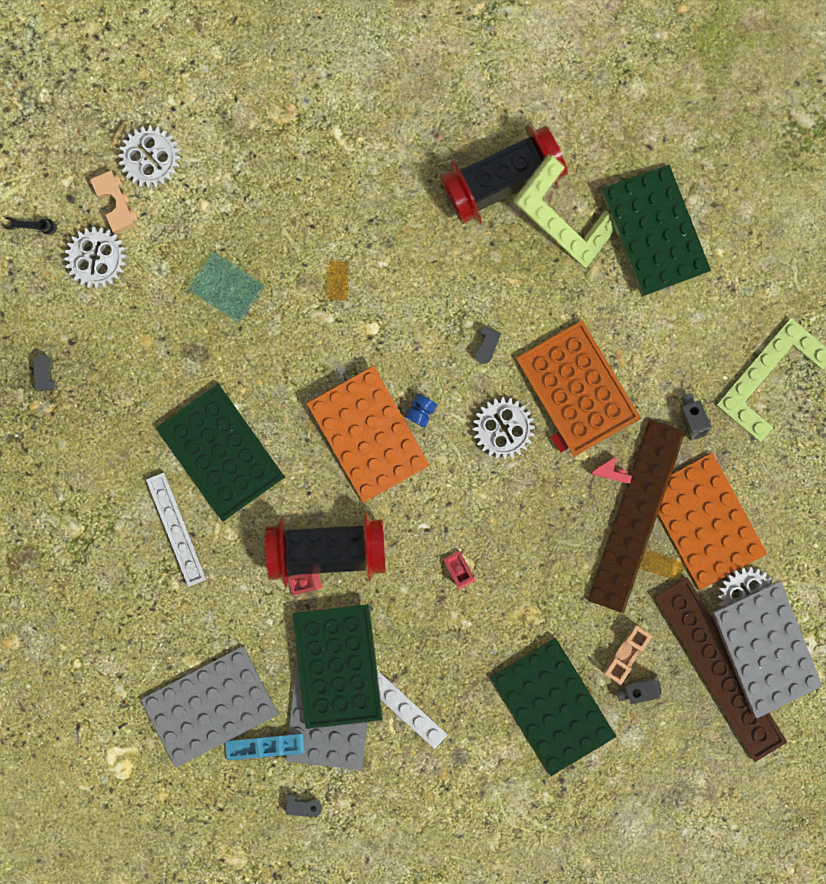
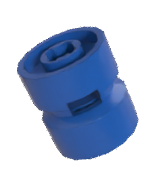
M416 393L412 400L413 406L407 409L404 417L425 428L430 420L429 414L434 413L438 404Z

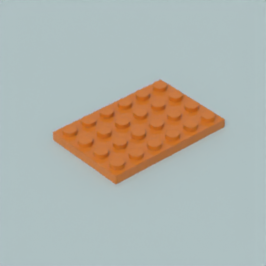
M583 320L516 358L573 457L641 419Z
M374 365L307 402L309 409L363 503L430 466Z
M713 453L671 474L658 516L699 590L726 577L727 574L733 573V570L737 571L741 567L767 554Z

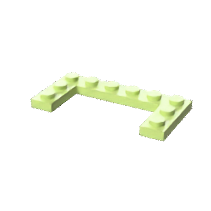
M548 155L513 202L582 267L587 268L615 231L608 211L605 210L585 238L582 239L541 199L565 168L554 156Z
M792 318L785 323L716 405L759 442H762L773 427L744 402L789 349L794 346L821 370L826 366V347Z

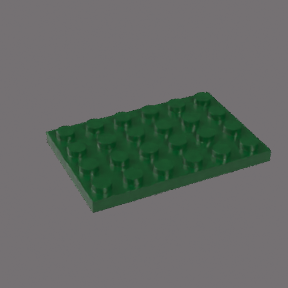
M670 164L600 189L641 297L711 271Z
M220 384L214 386L156 428L222 522L285 478Z
M370 604L292 613L306 729L382 721L383 713Z
M556 637L490 677L550 776L617 737Z

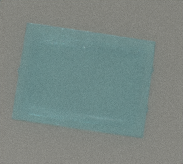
M214 252L189 290L240 324L265 285Z

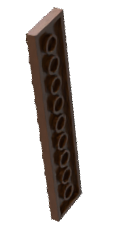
M649 419L630 474L632 476L630 484L627 483L587 601L620 613L625 612L686 433L685 430Z
M688 577L654 596L753 762L760 760L788 743L770 712L757 719L753 718L717 625Z

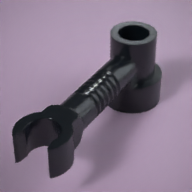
M11 217L5 218L12 221L10 227H4L8 230H14L15 228L38 229L46 235H53L57 230L56 223L50 219H41L38 222L19 221Z

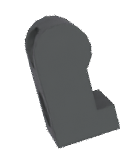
M483 326L481 335L485 336L482 346L476 351L475 358L480 364H487L492 359L501 333Z
M42 354L34 359L35 390H58L57 382L51 379L53 361L50 357Z
M288 793L286 815L317 817L320 815L322 803L319 799H295L296 793Z

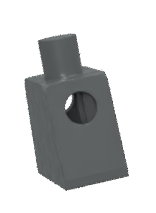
M692 393L682 396L681 400L684 406L680 412L690 441L709 435L712 427L701 401L695 402Z
M656 674L629 681L626 684V688L616 690L619 702L629 699L630 704H636L661 698L662 690L658 675ZM633 689H639L641 693L636 694Z

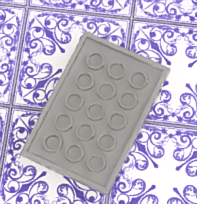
M776 581L712 611L753 718L757 719L823 687L781 581Z
M244 646L140 699L175 768L279 714Z
M297 657L289 735L303 734L305 753L287 755L286 762L363 770L368 722L306 729Z

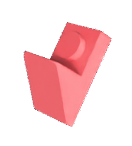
M613 457L591 472V475L630 484L632 476L627 475L628 471L617 469L616 472H613L617 457Z
M461 551L443 559L458 589L476 581Z
M301 574L288 577L292 596L322 589L319 574Z

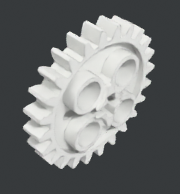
M142 126L140 133L134 129V136L127 134L130 140H123L126 146L119 147V149L124 153L118 155L119 158L123 159V161L119 162V165L125 166L121 171L123 173L129 172L126 178L129 180L133 177L132 183L136 184L139 181L141 188L146 183L148 189L151 188V184L158 188V182L165 185L164 179L166 178L171 181L170 174H177L174 168H180L176 161L181 160V157L176 155L181 152L180 149H174L178 143L176 141L171 142L173 136L166 137L167 131L164 130L160 133L159 127L153 131L152 126H149L148 131ZM151 139L154 140L155 145L152 148H147L146 142ZM138 145H141L149 155H152L154 160L162 167L161 170L147 159L145 154L138 148ZM138 152L141 154V158L138 161H132L134 153ZM161 154H168V159L165 162L159 161ZM147 167H154V172L151 175L145 174Z
M95 227L92 228V232L85 228V234L78 231L79 238L77 239L72 236L74 243H67L71 249L65 250L69 257L64 258V260L70 262L65 267L72 269L69 275H76L74 281L77 282L81 279L80 285L84 286L87 283L89 289L92 288L93 284L96 289H99L100 284L107 288L106 282L113 285V278L120 279L117 273H124L121 266H127L122 261V259L127 258L126 255L122 254L126 248L119 247L123 242L121 240L116 241L118 236L116 234L111 236L110 230L104 233L103 227L99 229V232H97ZM100 241L101 244L97 251V243ZM92 242V250L85 251V244ZM106 246H111L112 248L109 255H103V249ZM97 254L100 257V259L94 262V260H92V256H96ZM82 261H88L89 263L86 270L80 269ZM101 265H107L108 267L105 274L99 273ZM93 266H94V270H95V271H94V274L91 275V271H92Z
M502 397L501 403H498L495 398L494 405L487 402V409L481 407L483 414H476L480 419L473 421L478 425V427L473 428V431L478 432L474 438H480L477 445H484L482 451L490 450L488 456H491L494 452L496 453V459L499 458L500 454L503 455L504 460L507 454L514 458V452L521 455L520 448L527 450L524 444L532 443L528 437L534 436L530 432L531 429L535 428V426L530 425V422L534 419H528L527 416L531 412H524L525 405L521 408L518 407L519 401L512 404V398H510L507 403L504 397ZM504 410H509L512 413L511 420L506 421L502 418ZM494 414L499 416L503 425L509 426L507 432L512 437L513 443H510L504 431H499L501 426L495 419ZM488 420H493L496 423V428L493 431H489L485 427V423ZM519 426L522 429L520 437H515L512 434L513 427ZM502 436L506 439L504 447L496 445L495 440L497 437Z
M743 567L740 568V573L733 570V577L727 574L728 581H721L725 585L724 588L718 587L722 594L717 595V597L722 599V601L717 603V605L725 606L746 596V594H751L768 586L773 578L770 576L765 578L767 573L763 571L760 574V569L758 568L754 572L752 567H748L747 572ZM754 580L756 587L750 590L749 583ZM740 583H743V587H744V589H745V592H744V590L741 588ZM738 589L739 596L733 599L732 592Z

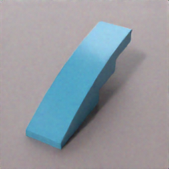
M303 734L225 742L227 760L305 753Z

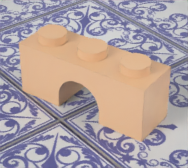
M108 171L90 179L100 200L106 197H113L116 200L115 209L105 214L113 233L118 234L137 226L135 223L137 216L133 209H129L127 204L130 200L126 192L121 191L120 185H122L119 175H114L112 171Z
M634 624L603 673L622 685L632 669L631 666L634 660L644 651L653 636Z

